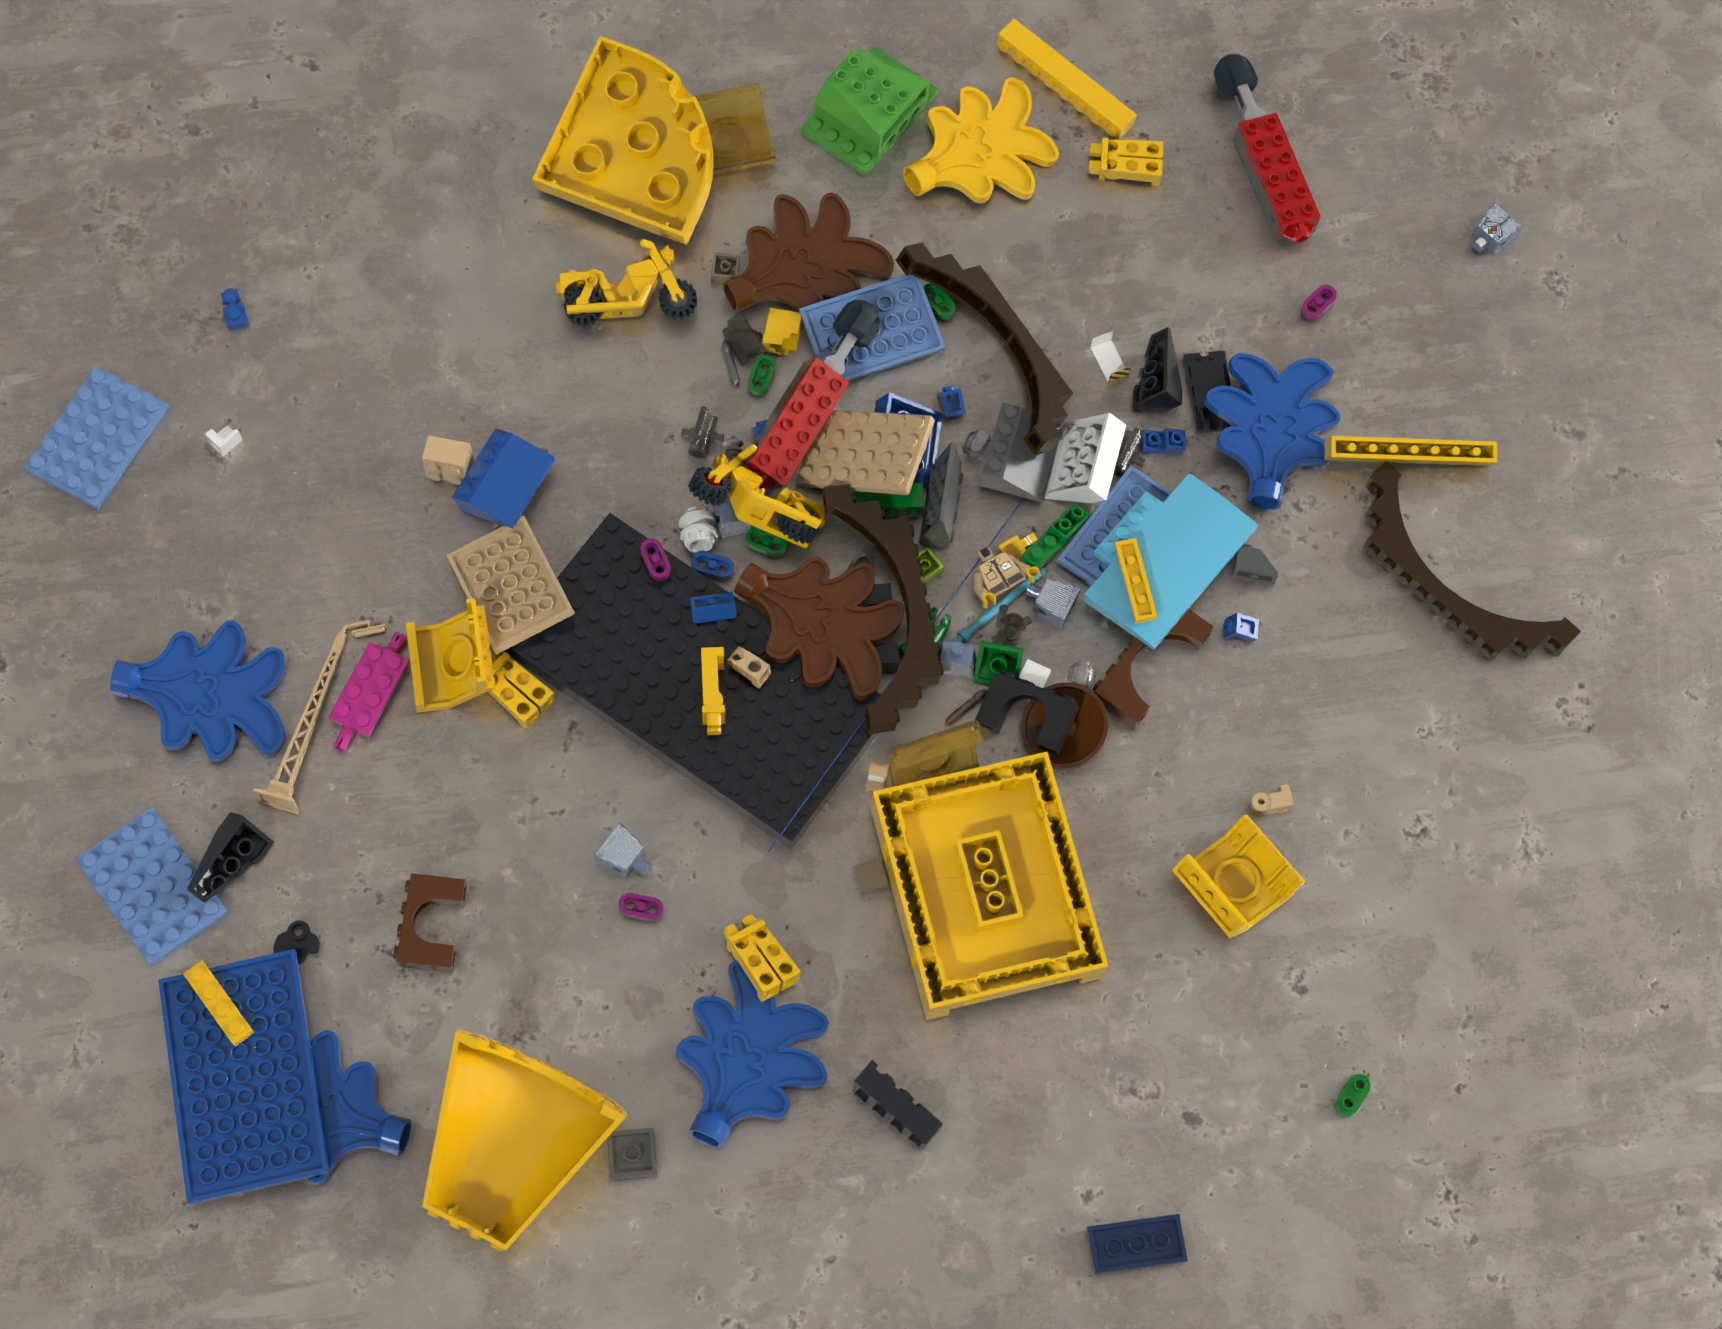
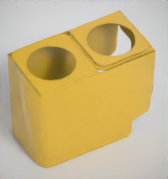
M776 308L769 309L762 342L763 353L787 356L790 350H797L802 325L799 312Z

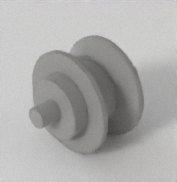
M731 436V438L722 443L727 448L723 450V454L733 460L743 451L740 447L744 445V442L735 438V436Z

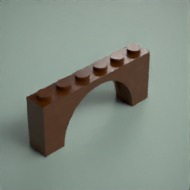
M1188 609L1162 641L1182 642L1199 650L1211 635L1214 626ZM1133 637L1131 641L1133 645L1129 649L1124 648L1118 657L1120 661L1116 665L1112 663L1105 673L1107 677L1103 681L1099 679L1092 689L1101 699L1106 710L1133 730L1147 715L1150 708L1138 695L1131 677L1133 659L1142 649L1147 647L1146 644L1136 637Z

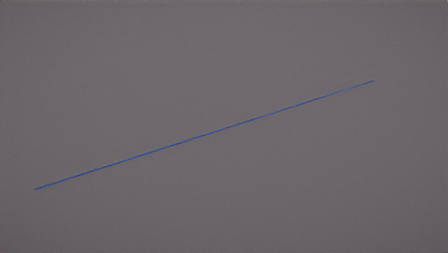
M1024 497L1022 498V500L1020 501V503L1017 505V507L1014 509L1013 513L1010 515V517L1007 519V521L1004 523V525L1001 527V529L999 530V532H998L997 535L994 537V539L992 540V542L989 544L988 547H990V545L993 543V541L995 540V538H996V537L998 536V534L1001 532V530L1003 529V527L1005 526V524L1008 522V520H1009V519L1011 518V516L1014 514V512L1016 511V509L1019 507V505L1021 504V502L1024 500ZM980 558L978 559V561L976 562V564L974 565V567L971 569V571L968 573V575L965 577V579H964L963 582L960 584V586L957 588V590L955 591V593L953 594V596L950 598V600L948 601V603L945 605V607L942 609V611L940 612V614L937 616V618L934 620L933 623L936 622V620H937L938 617L941 615V613L943 612V610L946 608V606L949 604V602L951 601V599H952V598L954 597V595L957 593V591H958L959 588L962 586V584L964 583V581L967 579V577L969 576V574L972 572V570L975 568V566L977 565V563L980 561ZM865 718L862 720V722L860 723V725H859V726L857 727V729L854 731V733L852 734V736L849 738V740L847 741V743H846V744L844 745V747L841 749V751L839 752V754L836 756V758H835L834 761L831 763V765L829 766V768H828V769L826 770V772L823 774V776H822L821 779L818 781V783H817L816 786L813 788V790H812L811 793L808 795V797L805 799V801L803 802V804L799 807L798 811L794 814V816L792 817V819H791V820L789 821V823L786 825V827H785L784 830L781 832V834H780L779 837L776 839V841H775L774 844L771 846V848L769 849L768 852H770V850H771V849L773 848V846L776 844V842L778 841V839L781 837V835H782L783 832L786 830V828L789 826V824H790L791 821L794 819V817L796 816V814L799 812V810L801 809V807H802V806L804 805V803L807 801V799H808L809 796L812 794V792L814 791V789L817 787V785L819 784V782L822 780V778L825 776V774H826L827 771L830 769V767L832 766V764L835 762V760L838 758V756H839L840 753L843 751V749L845 748V746L848 744V742L850 741V739L853 737V735L856 733V731L858 730V728L861 726V724L863 723V721L865 720Z

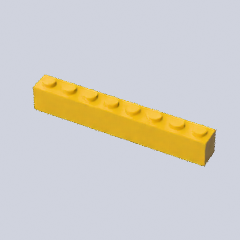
M1013 19L998 33L997 45L1001 51L1007 52L1018 64L1026 67L1033 76H1037L1044 81L1047 87L1054 89L1061 98L1068 100L1079 112L1086 114L1094 124L1100 125L1108 135L1120 140L1134 126L1136 113L1016 19Z
M1330 436L1325 439L1324 460L1490 466L1497 463V441Z

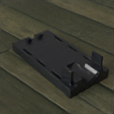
M1225 350L1208 352L1207 356H1201L1200 353L1183 354L1182 359L1195 433L1218 432L1230 427L1225 420L1211 412L1203 402L1204 396L1209 390L1218 386H1231Z

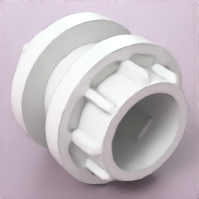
M697 506L687 509L679 519L681 544L693 553L707 552L712 549L718 540L715 515L705 507Z

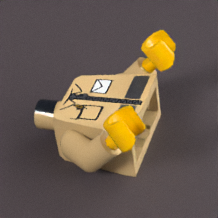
M987 546L977 552L983 564L975 569L973 590L983 601V607L988 608V602L996 605V597L1027 579L1025 576H1028L1030 583H1034L1033 575L1041 577L1040 569L1034 566L1031 567L1022 560L1005 552L994 557Z

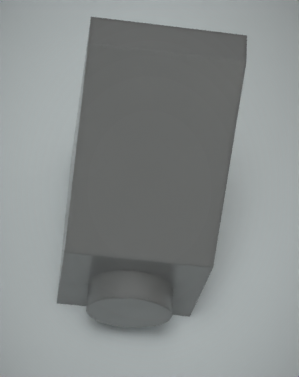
M1245 544L1235 554L1232 571L1233 577L1275 584L1278 572L1261 549Z

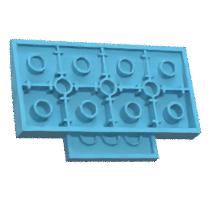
M1190 473L1164 503L1146 491L1094 550V556L1107 564L1108 567L1086 591L1084 602L1154 650L1258 528V524ZM1133 538L1137 539L1157 613V620L1135 624L1114 547L1117 541Z

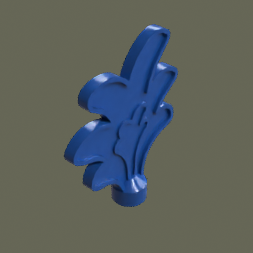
M1238 353L1229 360L1228 370L1245 391L1233 386H1218L1208 391L1204 396L1203 402L1211 412L1230 425V427L1225 428L1216 440V445L1222 453L1237 460L1247 471L1250 479L1247 502L1258 509L1275 510L1281 507L1284 482L1290 471L1303 466L1322 467L1329 462L1324 460L1325 440L1315 436V434L1334 428L1340 422V414L1334 406L1326 401L1319 399L1307 401L1306 399L1333 377V370L1326 362L1320 359L1306 358L1292 363L1278 376L1276 371L1263 359L1251 354Z
M229 620L222 624L211 640L200 650L196 638L191 633L180 631L172 636L165 650L156 659L143 664L117 660L114 665L110 681V694L138 699L150 705L160 718L161 742L167 750L184 748L189 744L193 734L196 733L203 744L208 759L212 762H221L235 748L236 732L234 727L242 731L259 752L267 758L274 757L279 753L285 743V732L281 718L273 706L263 699L277 688L283 678L285 671L284 654L281 649L270 647L261 652L252 661L239 666L245 654L246 640L243 629L234 620Z
M737 960L731 962L728 968V976L735 995L736 1010L729 1002L720 997L704 996L698 998L693 1004V1014L704 1030L706 1038L696 1035L688 1036L679 1043L676 1049L677 1059L697 1075L704 1093L703 1105L700 1112L696 1115L689 1133L702 1143L716 1148L723 1147L731 1130L730 1128L743 1119L759 1117L776 1121L785 1118L789 1109V1098L785 1091L782 1090L783 1088L815 1089L824 1086L827 1080L826 1069L814 1054L803 1049L789 1047L799 1041L823 1036L829 1024L827 1017L818 1009L805 1004L791 1003L776 1008L775 995L761 1003L755 987Z
M325 1030L316 1035L310 1041L330 1173L307 1178V1180L315 1185H321L327 1181L337 1163L353 1151L373 1148L401 1156L409 1141L411 1119L390 1115L380 1107L376 1096L377 1072L371 1063L361 1061L354 1063L343 1073L341 1046L337 1035L331 1030Z

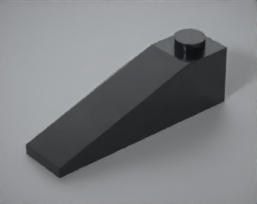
M1167 327L1152 334L1145 353L1147 360L1144 368H1140L1139 372L1141 379L1139 385H1135L1133 390V408L1135 410L1167 412L1182 405V384L1171 329Z
M230 812L213 836L187 890L202 902H207L224 889L228 882L235 877L241 876L244 873L243 871L252 864L258 863L274 841L244 816Z

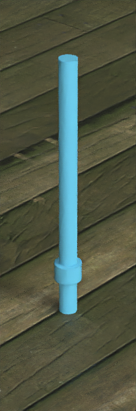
M1043 567L1040 569L1041 577L1047 573ZM1033 575L1035 582L1041 578L1038 575ZM1025 579L969 627L960 630L957 633V637L951 642H968L977 630L1028 589L1030 585L1029 579Z

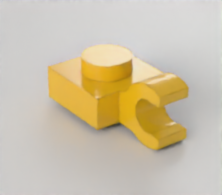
M1033 532L1022 539H1019L1016 534L998 546L1002 552L1011 554L1019 559L1026 551L1025 547L1035 542L1037 538Z

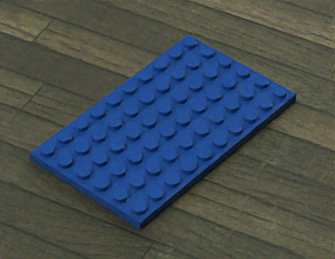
M291 949L209 968L254 1031L251 1036L236 1047L229 1040L183 974L159 979L187 1204L194 1205L329 1174L297 951Z

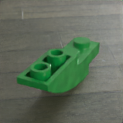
M1074 502L1021 555L1020 560L1031 567L1034 566L1041 569L1045 564L1047 565L1070 542L1087 522L1091 514Z

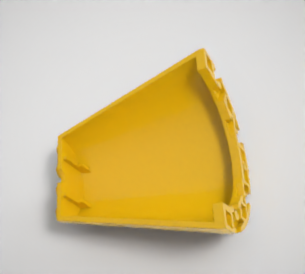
M457 1030L454 1035L422 1207L428 1210L427 1214L437 1219L443 1217L449 1221L448 1225L458 1230H461L462 1227L470 1230L469 1236L480 1241L483 1238L491 1242L490 1246L502 1252L503 1249L507 1250L622 1123L627 1112L623 1111L619 1104L603 1093L583 1085V1082L548 1063L535 1057L532 1059L513 1047L485 1036L473 1035L468 1031Z

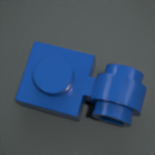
M233 288L224 290L225 292L221 293L223 304L229 306L223 308L228 330L249 325L244 304H237V302L241 301L238 289L233 290Z

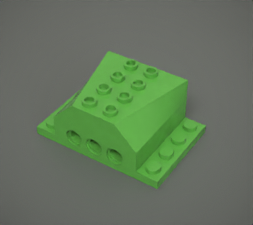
M876 46L870 52L864 48L852 50L827 77L814 102L813 115L801 127V132L866 176L939 94V89L932 85L930 81L923 79Z

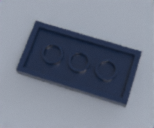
M1180 1214L1089 1226L1086 1228L1094 1275L1188 1261Z

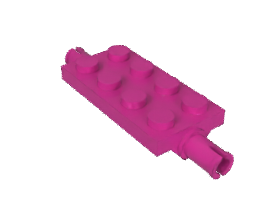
M394 632L387 648L369 642L328 716L330 721L337 723L342 729L332 745L335 749L339 750L341 748V752H346L353 736L357 734L370 737L410 663L408 658L399 655L402 646L407 640L405 635L401 634L399 636V632Z

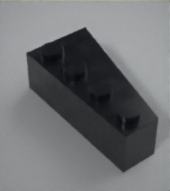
M871 1060L854 1080L852 1090L855 1092L854 1097L861 1103L867 1102L872 1106L871 1110L879 1118L885 1117L891 1122L889 1125L896 1132L906 1134L909 1137L907 1140L916 1148L920 1146L925 1149L941 1130L943 1123L921 1103L915 1105L911 1094L902 1088L898 1090L895 1087L894 1079L887 1073L881 1074L876 1070L878 1064Z

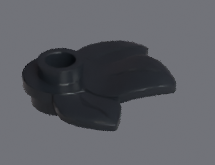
M295 921L289 925L286 932L277 936L273 947L274 953L295 949L297 951L298 964L300 965L305 961L308 952H319L320 942L318 937L311 933L310 927L306 922ZM298 929L303 930V934L301 936L295 935V932Z

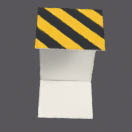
M1113 331L1093 338L1090 347L1108 383L1129 375L1131 366L1125 368L1111 340Z

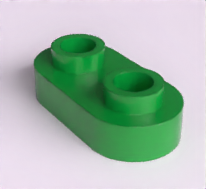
M931 283L923 286L932 312L941 320L951 319L956 309L954 301L941 288ZM942 309H946V310H948V312L945 313V312H942L941 310H942Z
M761 355L756 359L748 379V389L752 394L763 395L768 391L776 370V362L773 357ZM767 366L769 369L763 370L762 367ZM760 384L762 387L757 388L755 385Z
M752 527L746 532V544L755 551L774 558L783 556L787 551V541L756 527ZM754 538H759L760 541H759V542H754L753 539H754ZM777 545L780 549L774 550L772 547Z
M1355 1074L1351 1076L1343 1087L1334 1104L1335 1110L1339 1115L1350 1117L1361 1106L1371 1088V1083L1365 1075ZM1356 1082H1361L1363 1088H1357ZM1344 1101H1350L1351 1107H1346Z

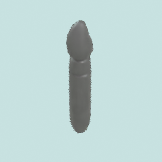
M723 340L722 351L725 354L732 383L738 386L739 375L733 358L732 348L727 340Z
M982 689L976 692L973 697L950 714L945 723L952 724L978 702L983 700L987 690Z

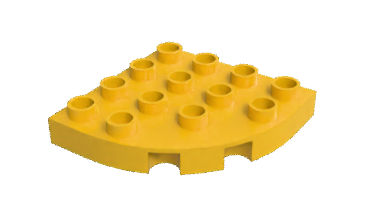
M599 36L532 181L536 189L687 246L706 204L713 179V146L703 111L696 97H692L683 87L679 75L666 64L638 49Z

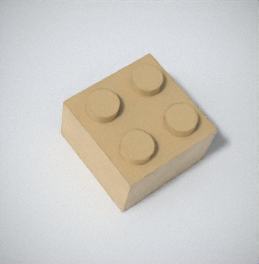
M428 435L422 456L426 476L435 481L442 479L460 485L474 463L471 443Z

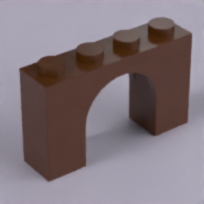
M411 873L410 880H406L405 883L407 900L402 902L401 915L404 916L403 923L399 924L397 929V937L400 938L399 946H395L393 959L396 960L398 967L453 973L457 952L455 945L424 941L415 933V922L418 915L424 909L433 905L464 907L467 891L465 879Z

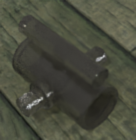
M743 313L732 316L727 321L728 327L724 328L722 332L740 364L744 366L749 362L748 359L755 358L763 352L764 348L759 341L762 339V333L752 329Z
M701 407L695 428H683L681 432L682 437H688L691 440L688 454L698 459L707 458L711 443H723L724 434H719L715 431L718 418L714 414L708 413L709 409L707 407Z
M1135 427L1133 431L1124 432L1114 475L1122 477L1130 465H1134V463L1140 467L1143 466L1145 459L1137 453L1143 441L1140 436L1142 431L1139 428Z
M1003 604L999 607L996 627L1001 629L997 631L996 635L991 637L993 643L1001 642L1003 645L1015 647L1020 641L1022 631L1026 630V626L1030 625L1032 621L1029 616L1022 618L1017 613L1007 614L1008 607Z

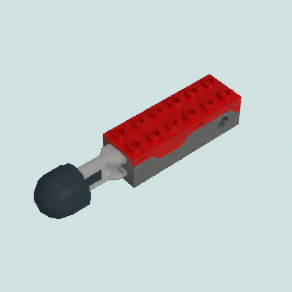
M1228 54L1216 64L1214 77L1221 97L1236 100L1243 117L1242 122L1238 123L1233 140L1276 243L1285 240L1302 243L1309 238L1311 233L1315 232L1321 215L1277 112L1267 115L1265 110L1257 106L1251 91L1256 88L1258 77L1253 65L1246 57L1240 54Z
M853 300L842 308L833 322V328L839 336L833 349L825 358L818 359L816 357L803 362L756 437L753 444L757 446V451L745 459L741 466L762 477L763 482L759 487L760 489L770 488L775 490L787 485L850 383L842 377L845 371L844 360L853 345L859 348L867 347L880 325L879 312L872 303L864 300Z

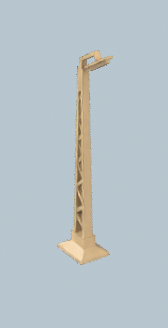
M365 620L344 625L341 633L338 632L274 780L271 779L267 789H253L258 804L299 815L296 802L292 798L294 793L293 785L347 640L346 632L349 629L368 626L367 628L351 631L352 636L357 638L384 632L387 629L386 624L371 627L370 621ZM314 703L316 708L311 710L312 705ZM313 716L309 724L307 718ZM304 724H306L308 729L302 731ZM304 738L303 744L300 749L297 741ZM296 746L299 754H296L291 757L294 747ZM295 762L293 771L291 773L287 765ZM284 771H286L290 778L288 784L280 782Z

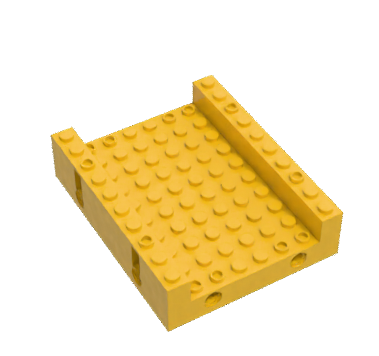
M1048 752L873 791L870 809L926 1021L948 1016L950 1009L1076 979H1079L1080 984L1102 979L1108 968V962Z

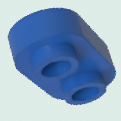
M704 551L697 552L692 557V568L704 576L727 580L734 573V564L727 557ZM704 562L706 566L700 567L698 564ZM721 568L727 569V571L724 573L720 572L719 570Z

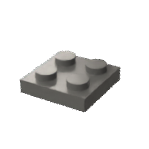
M654 1127L613 1131L607 1138L610 1180L657 1176Z

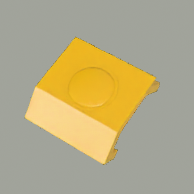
M475 598L466 599V611L439 624L415 627V622L406 623L417 713L451 709L495 688L485 605L476 606Z
M1248 815L1242 816L1223 837L1194 858L1190 854L1184 856L1172 869L1174 874L1229 938L1248 931L1293 897L1295 892L1305 883V880Z

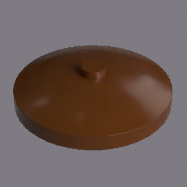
M1069 682L1050 685L1046 688L1055 691V695L1060 697L1068 695L1074 698L1079 706L1078 713L1060 755L1057 756L1048 752L1052 769L1073 770L1080 768L1094 760L1103 750L1110 731L1108 712L1101 699L1085 686ZM1035 700L1029 701L1021 721L1022 738L1031 755L1046 752L1039 749L1035 744L1045 720L1044 706Z

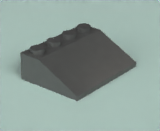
M1002 402L979 486L1041 502L1057 445L1051 451L1034 455L1024 441V437L1028 434L1030 428V411L1023 407Z
M951 442L931 465L919 543L939 549H944L949 543H952L954 538L952 526L957 519L955 507L960 499L958 487L963 480V473L961 472L962 463L956 443Z

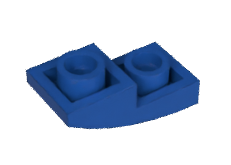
M1165 428L1163 431L1143 429L1140 432L1141 452L1173 453L1185 451V430Z

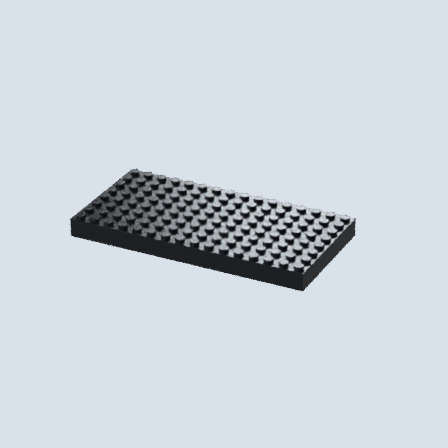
M609 513L557 577L575 614L506 649L505 652L777 839L865 718L867 705L874 704L881 694L876 692L866 700H857L852 694L843 669L836 665L835 672L828 682L819 687H807L802 680V664L799 654H796L790 661L785 663L769 661L765 656L766 645L771 634L769 619L735 596L736 618L693 623L689 598L727 593L728 591L665 549V554L671 566V573L663 581L654 580L647 570L640 550L641 544L649 538ZM649 550L648 553H649V554H654L655 551H654V550ZM661 568L656 570L657 573H662L664 571ZM724 647V670H718V687L723 697V705H725V724H721L720 735H707V725H703L701 648ZM737 647H742L770 665L771 675L760 688L754 686L752 681L741 673L736 672L727 663V659ZM866 719L778 839L779 842L791 850L878 733L868 734Z

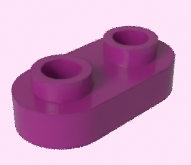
M1330 285L1320 286L1304 301L1301 307L1302 315L1309 320L1318 319L1334 304L1337 297L1336 290Z
M652 538L645 540L640 548L643 561L650 576L654 580L663 581L669 577L671 566L662 544ZM649 550H654L655 553H654V554H649L648 551H649ZM659 568L664 570L662 573L656 572Z
M626 893L619 899V910L624 916L650 922L658 921L663 916V904L657 898L636 893ZM633 903L635 906L632 909H628L626 905ZM655 908L657 911L654 914H650L648 910Z

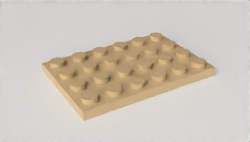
M832 410L806 452L795 483L798 487L824 489L827 486L850 484L851 491L909 495L935 420L932 416Z
M524 515L519 518L513 529L503 525L446 555L467 598H475L476 606L485 605L489 642L496 655L575 614Z

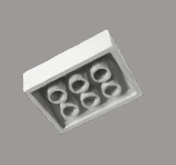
M1110 413L1063 423L1060 433L1063 438L1057 444L1043 497L1051 500L1085 503L1106 500L1126 424Z

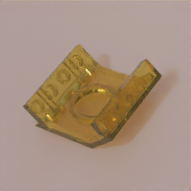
M759 83L692 95V97H696L703 111L710 132L714 158L713 175L775 163L776 156L771 144Z
M974 720L888 749L886 752L892 787L980 767L977 759L976 744L983 742L977 721Z

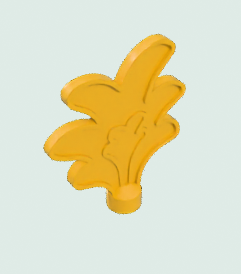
M1014 77L1007 78L1004 82L999 102L994 110H992L989 98L982 91L969 86L962 88L960 91L959 115H956L951 109L944 106L931 108L927 115V122L934 137V146L926 156L903 168V177L911 192L916 196H921L935 187L947 186L963 192L973 202L985 203L992 195L994 184L1022 200L1030 199L1035 188V178L1031 169L1022 160L1043 167H1052L1057 163L1059 151L1054 141L1047 134L1036 128L1026 126L1032 109V97L1028 86Z

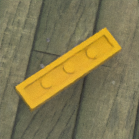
M1133 538L1115 542L1114 547L1135 624L1157 620V613L1137 539Z
M203 960L183 973L235 1047L254 1033Z

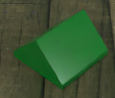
M981 640L973 681L990 685L995 672L999 674L1007 672L1015 676V680H1018L1024 648Z

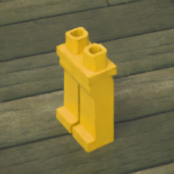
M1102 137L1101 143H1090L1089 156L1100 157V160H1089L1088 173L1099 175V180H1105V178L1110 180L1126 179L1152 182V186H1160L1163 166V141H1108L1109 138Z
M724 647L701 648L703 725H707V735H720L721 724H725V705H723V697L719 692L718 670H724Z
M491 650L495 688L487 692L526 730L540 716L539 712L541 714L544 713L556 701L555 694L511 659L507 652L496 655Z
M749 914L741 921L745 929L739 931L734 924L724 928L723 934L727 940L726 948L729 953L732 952L734 958L743 968L755 987L761 1003L778 994L780 990L782 992L799 982L801 971L768 928L765 927L766 923L763 919L758 921L752 914Z

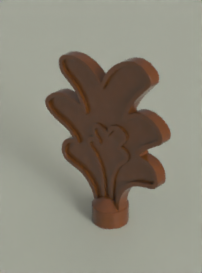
M831 192L822 197L818 218L812 228L803 205L789 195L780 194L776 196L773 206L775 233L773 234L770 229L764 226L749 228L745 240L749 253V264L741 275L724 281L723 290L728 303L736 313L762 301H778L799 312V308L824 301V298L831 299L861 289L859 281L852 273L888 280L894 270V261L888 250L880 244L865 238L848 237L851 225L850 213L845 202L837 194Z
M811 557L796 570L785 574L768 573L754 563H750L741 574L734 593L759 606L769 619L771 634L765 649L766 658L774 663H785L790 661L796 654H799L802 664L803 683L811 688L819 687L828 682L833 676L836 662H838L847 677L853 696L857 700H866L872 697L878 691L882 679L881 660L873 644L891 637L900 627L905 612L904 605L897 600H888L874 606L860 607L867 601L873 591L875 582L873 567L869 563L862 562L851 567L840 576L829 579V566L820 557Z

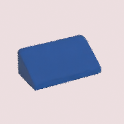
M733 592L689 598L692 620L695 624L732 619L737 616Z

